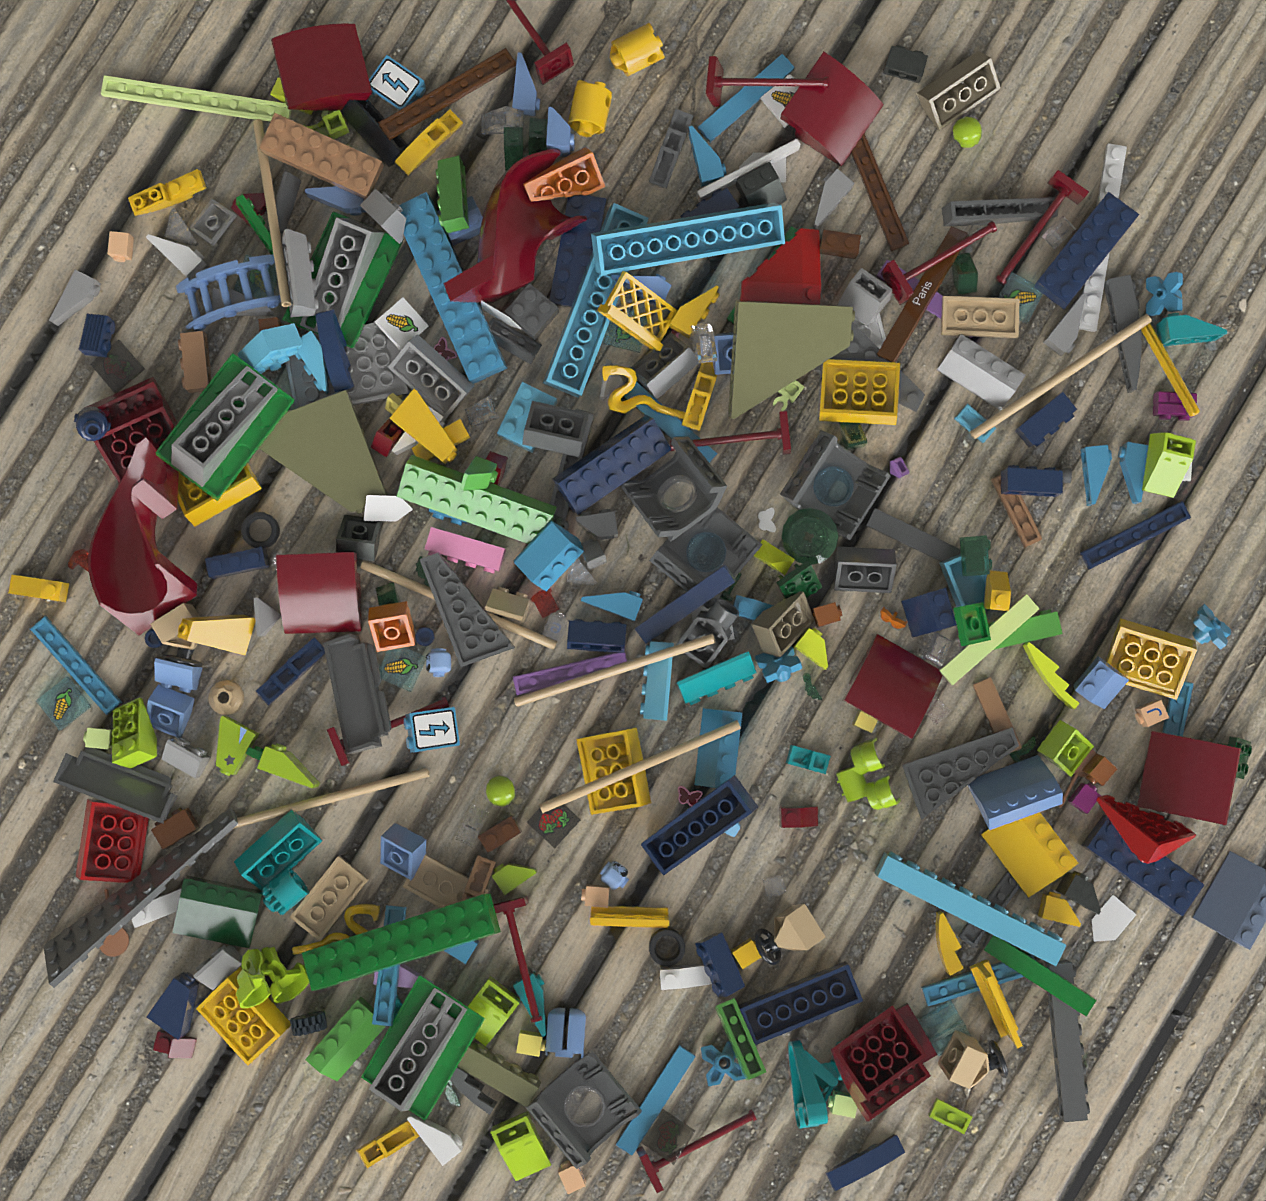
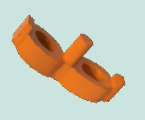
M885 607L880 611L881 619L885 622H891L892 627L900 629L906 626L907 621L896 618L897 612H894L892 615Z

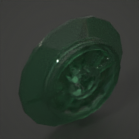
M813 508L801 509L789 516L783 525L781 535L783 547L788 555L798 563L803 564L808 560L811 565L822 563L828 559L836 549L839 537L836 524L832 518L825 512ZM806 532L814 535V537L811 539L812 542H810L809 539H805V536L807 535Z

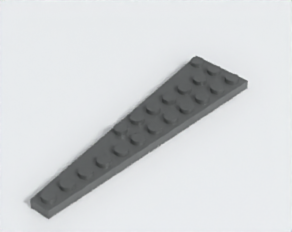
M230 808L226 812L221 813L215 820L205 825L196 834L190 836L184 843L175 847L165 857L159 859L131 882L126 883L123 888L111 894L104 902L95 906L85 916L80 917L70 927L65 928L59 935L49 940L43 946L49 985L55 988L73 972L72 967L79 961L84 962L89 958L87 954L95 947L99 949L109 934L114 935L166 889L164 885L172 878L176 880L181 875L179 872L187 865L191 867L196 862L200 853L209 851L214 844L219 842L237 826L238 821L235 812Z

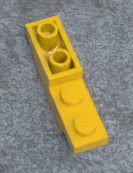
M449 109L442 117L432 122L395 160V163L409 176L435 153V150L462 127L463 122Z
M196 169L168 183H158L128 197L134 215L137 216L193 198V194L207 187L201 171Z

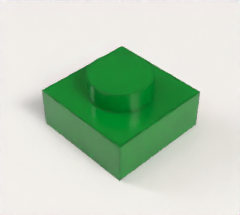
M255 746L254 749L248 747L246 755L260 761L264 749Z

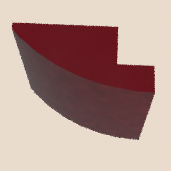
M341 23L312 26L291 31L271 39L288 110L341 111L348 100H367L372 94L355 24Z
M823 51L806 78L824 79V77H829V88L799 86L782 111L780 119L796 129L795 137L842 167L884 104L854 73Z
M154 377L89 405L101 409L106 414L108 422L111 423L110 430L101 439L94 441L118 483H120L128 467L136 442L147 435L160 447L178 424Z
M355 552L276 555L279 603L285 634L362 631L360 574L357 573Z
M876 634L849 682L850 687L842 701L907 738L912 739L932 702L943 675L937 667Z
M1152 731L1137 807L1227 825L1241 749Z
M893 1006L831 1049L842 1080L866 1122L875 1118L931 1077L921 1062L927 1056Z

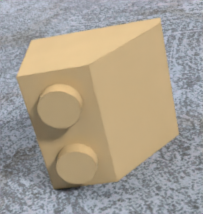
M498 586L497 590L492 589L485 610L524 622L531 600L527 599L528 595L516 592V595L509 593V589Z

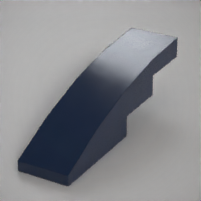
M331 309L316 313L321 348L334 392L352 389L354 384L348 367L351 365L344 349L347 344L335 311Z
M314 637L271 675L270 679L255 691L256 694L268 706L272 704L325 655L324 647Z
M893 1134L881 1143L873 1144L861 1153L853 1154L827 1171L826 1175L833 1190L837 1191L871 1174L906 1152L898 1136Z

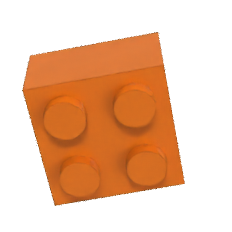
M407 601L369 608L368 623L377 652L415 645V629Z

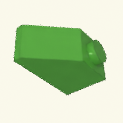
M475 456L464 473L460 490L487 489L490 483H494L497 478L498 472L495 471L497 464Z

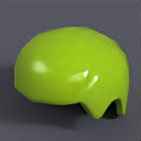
M966 116L957 120L953 126L954 140H957L963 148H972L979 143L982 130L978 120Z
M500 775L490 779L486 785L488 800L494 806L503 807L509 805L515 797L513 782L508 777Z

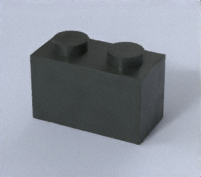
M900 45L891 46L883 74L920 83L928 55H924L923 52L918 50H906L905 47Z

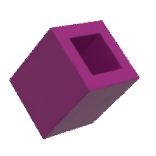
M1080 783L1067 802L1082 813L1088 814L1097 802L1096 799L1101 795L1097 793L1098 789L1091 783Z

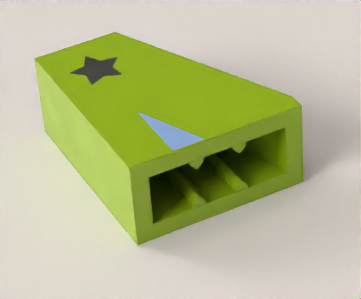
M222 715L220 718L216 766L220 768L219 771L230 776L238 773L247 757L248 747L252 748L259 733L227 715Z

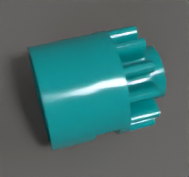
M287 868L262 889V894L265 896L263 898L264 904L271 912L278 911L280 915H284L310 893L304 881L291 868Z

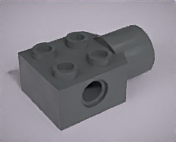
M717 598L708 612L700 611L676 645L713 634L715 643L685 653L707 669L732 635L730 626L739 616V611L728 601Z

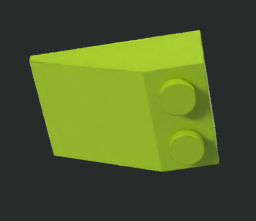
M278 743L265 746L257 769L309 788L319 787L320 782L292 752L286 750V746Z

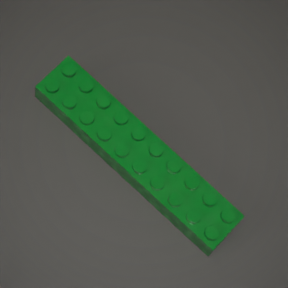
M482 894L303 952L302 956L311 991H317L500 933L501 930L491 895Z

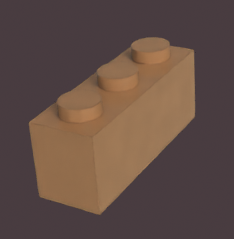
M204 331L180 333L181 339H178V347L182 351L180 366L182 370L184 369V377H182L183 388L189 393L203 392L212 380L208 336Z

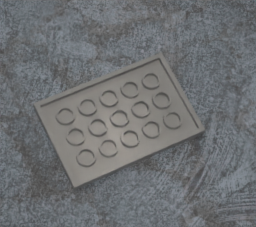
M376 323L364 325L354 348L344 347L351 365L348 367L354 384L352 389H347L353 405L384 400L392 393L396 396L408 395V385L388 368L400 353V350ZM294 354L286 362L295 409L342 392H334L328 371L329 393L326 394L323 390H318L314 384L316 379L313 374L308 375L303 367L305 362L302 358L298 360Z

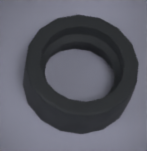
M255 512L244 519L241 526V534L248 545L255 548H268L276 543L280 534V528L273 516L265 512ZM258 519L268 521L272 528L270 537L262 542L255 541L249 533L251 524Z
M672 928L657 930L649 941L651 958L661 966L669 967L676 965L685 954L686 946L684 939L678 931ZM663 936H671L678 942V952L672 958H662L656 951V943Z

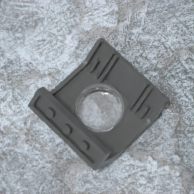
M673 437L671 445L676 450L673 458L647 478L626 481L621 485L623 491L657 537H668L670 542L717 509L727 488L725 482L689 437Z
M593 1051L585 1053L584 1058L580 1057L545 1087L526 1108L576 1169L587 1164L591 1159L590 1155L622 1125L636 1118L642 1112L636 1102L633 1101Z

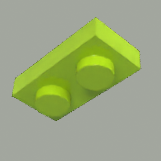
M938 1098L935 1099L928 1114L930 1118L962 1134H965L973 1118L971 1114Z

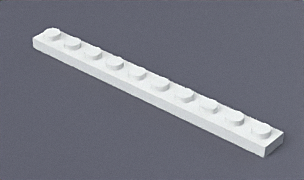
M1109 143L1106 145L1097 205L1108 192L1119 198L1126 146ZM1109 254L1083 285L1082 294L1085 296L1079 326L1080 330L1097 331Z

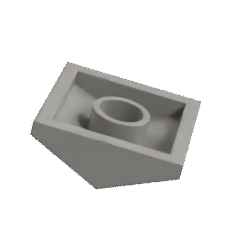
M211 199L189 229L214 246L237 215Z

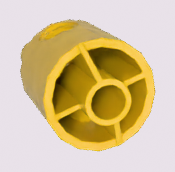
M650 23L611 42L610 60L614 68L622 70L627 77L665 58L660 48L663 46L661 39L658 35L654 36V30Z
M582 80L577 81L568 125L580 136L592 137L593 134L605 132L612 92L605 88L606 84L597 81L591 84Z

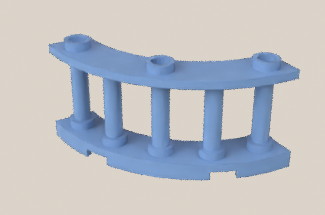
M274 254L250 257L249 262L239 264L237 260L223 263L196 273V278L192 280L188 277L177 284V293H185L188 296L193 321L186 325V329L202 331L209 324L223 317H234L238 312L264 306L268 308L279 306L281 298L280 295H274L268 271L270 266L275 263ZM258 269V271H261L267 297L253 299L247 273L248 271ZM237 274L240 277L245 301L232 305L226 279L227 276ZM216 280L219 283L224 307L213 311L207 286L210 282ZM198 289H200L206 312L203 316H200L195 296Z

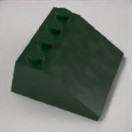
M186 875L179 897L172 933L250 949L263 891Z

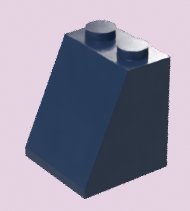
M946 588L901 601L912 638L957 625Z
M189 972L179 974L171 981L146 1017L179 1040L190 1030L199 982Z

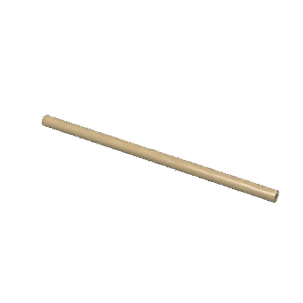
M256 119L253 121L281 305L288 307L291 305L269 159L268 155L262 153L259 149L265 135L263 121Z
M1145 314L971 430L970 434L973 439L978 438L1152 322L1149 315Z
M362 561L361 569L434 599L430 587L369 561ZM487 612L500 628L550 649H555L558 641Z
M709 634L515 697L514 702L519 707L715 643V638L713 634Z
M737 720L540 803L539 806L542 813L740 730L741 727Z
M423 768L238 817V825L234 828L286 815L291 809L298 812L430 777L428 768Z

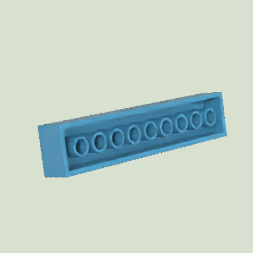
M425 192L400 204L399 206L403 209L401 214L406 218L404 236L469 381L475 384L507 369L508 367L490 331L479 303L453 302L448 297L443 283L464 272V269L447 231L439 223V213L431 196Z

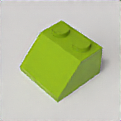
M1059 720L1037 751L1071 777L1094 746L1077 729Z

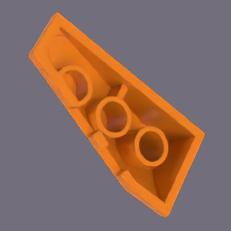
M586 147L568 155L523 183L531 202L557 197L566 198L574 195H589L605 187L593 152Z

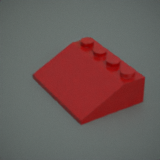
M87 799L76 877L80 880L128 883L141 874L149 818L102 800Z

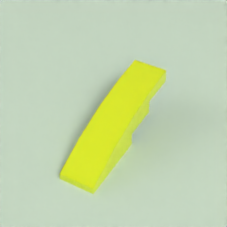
M1030 642L1024 643L1023 647L1044 683L1068 708L1075 709L1080 703L1065 691L1069 684L1055 673L1059 666Z

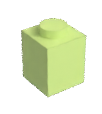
M87 728L83 736L85 747L112 749L113 729Z
M833 1090V1095H830L828 1098V1107H830L831 1113L855 1118L857 1106L850 1093Z

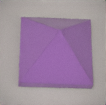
M901 457L890 461V474L898 478L909 474V470Z

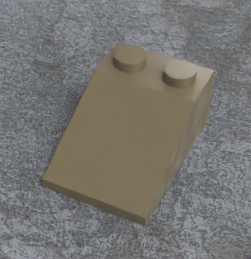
M800 591L763 611L751 625L762 651L781 657L815 620L804 592Z

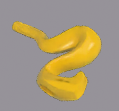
M619 365L602 366L604 381H607L610 375H624L628 378V382L625 385L615 389L608 398L610 410L625 414L639 404H645L656 412L684 419V411L660 405L646 395H637L626 401H621V398L631 391L636 384L637 376L635 371Z
M374 904L350 906L344 914L346 925L356 935L368 932L367 929L357 924L353 917L356 914H369L373 917L374 921H377L380 914V906ZM335 932L329 934L321 941L293 947L292 951L294 955L301 954L349 938L350 936Z

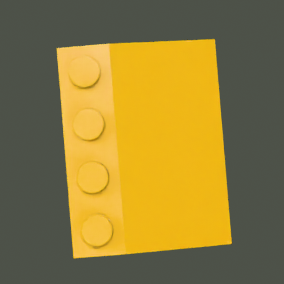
M832 359L825 361L822 371L819 421L896 425L900 363Z
M247 463L222 497L216 501L179 472L178 502L184 516L196 527L259 491L261 486L250 465Z
M1120 618L1113 635L1106 662L1129 679L1126 685L1177 700L1197 651L1196 641Z
M637 727L576 739L585 784L643 760ZM645 770L587 794L591 815L636 808L652 803Z
M1040 812L992 830L988 829L981 834L1028 898L1079 864Z
M239 967L196 1009L248 1066L278 1039L291 1024L269 998L254 1007H240L236 997V991L239 988L237 976L242 971V968Z

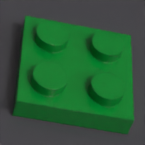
M984 602L953 608L961 646L991 640Z

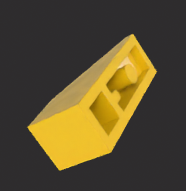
M11 575L8 593L66 602L69 583Z

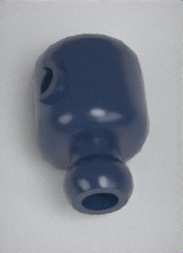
M89 406L83 408L78 414L75 413L74 422H76L78 434L86 441L99 440L110 430L111 423L108 422L106 414L97 407Z

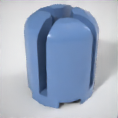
M554 1008L548 1014L545 1055L547 1056L548 1052H555V1057L573 1058V1054H581V1058H584L585 1013L579 1009L570 1008L567 1048H563L565 1008Z

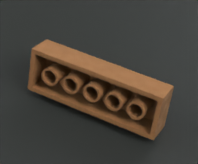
M274 113L259 147L262 153L363 199H366L373 192L384 167L382 161L277 113Z

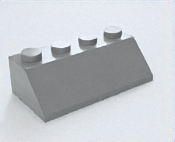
M284 229L282 248L291 298V305L289 306L290 317L314 316L316 309H318V298L314 297L313 291L316 290V282L311 277L314 267L313 261L309 260L308 254L311 253V244L307 242L306 235Z
M418 334L408 341L388 367L411 389L417 390L421 397L445 419L475 386Z
M962 334L955 340L937 368L939 372L1000 411L1026 376Z

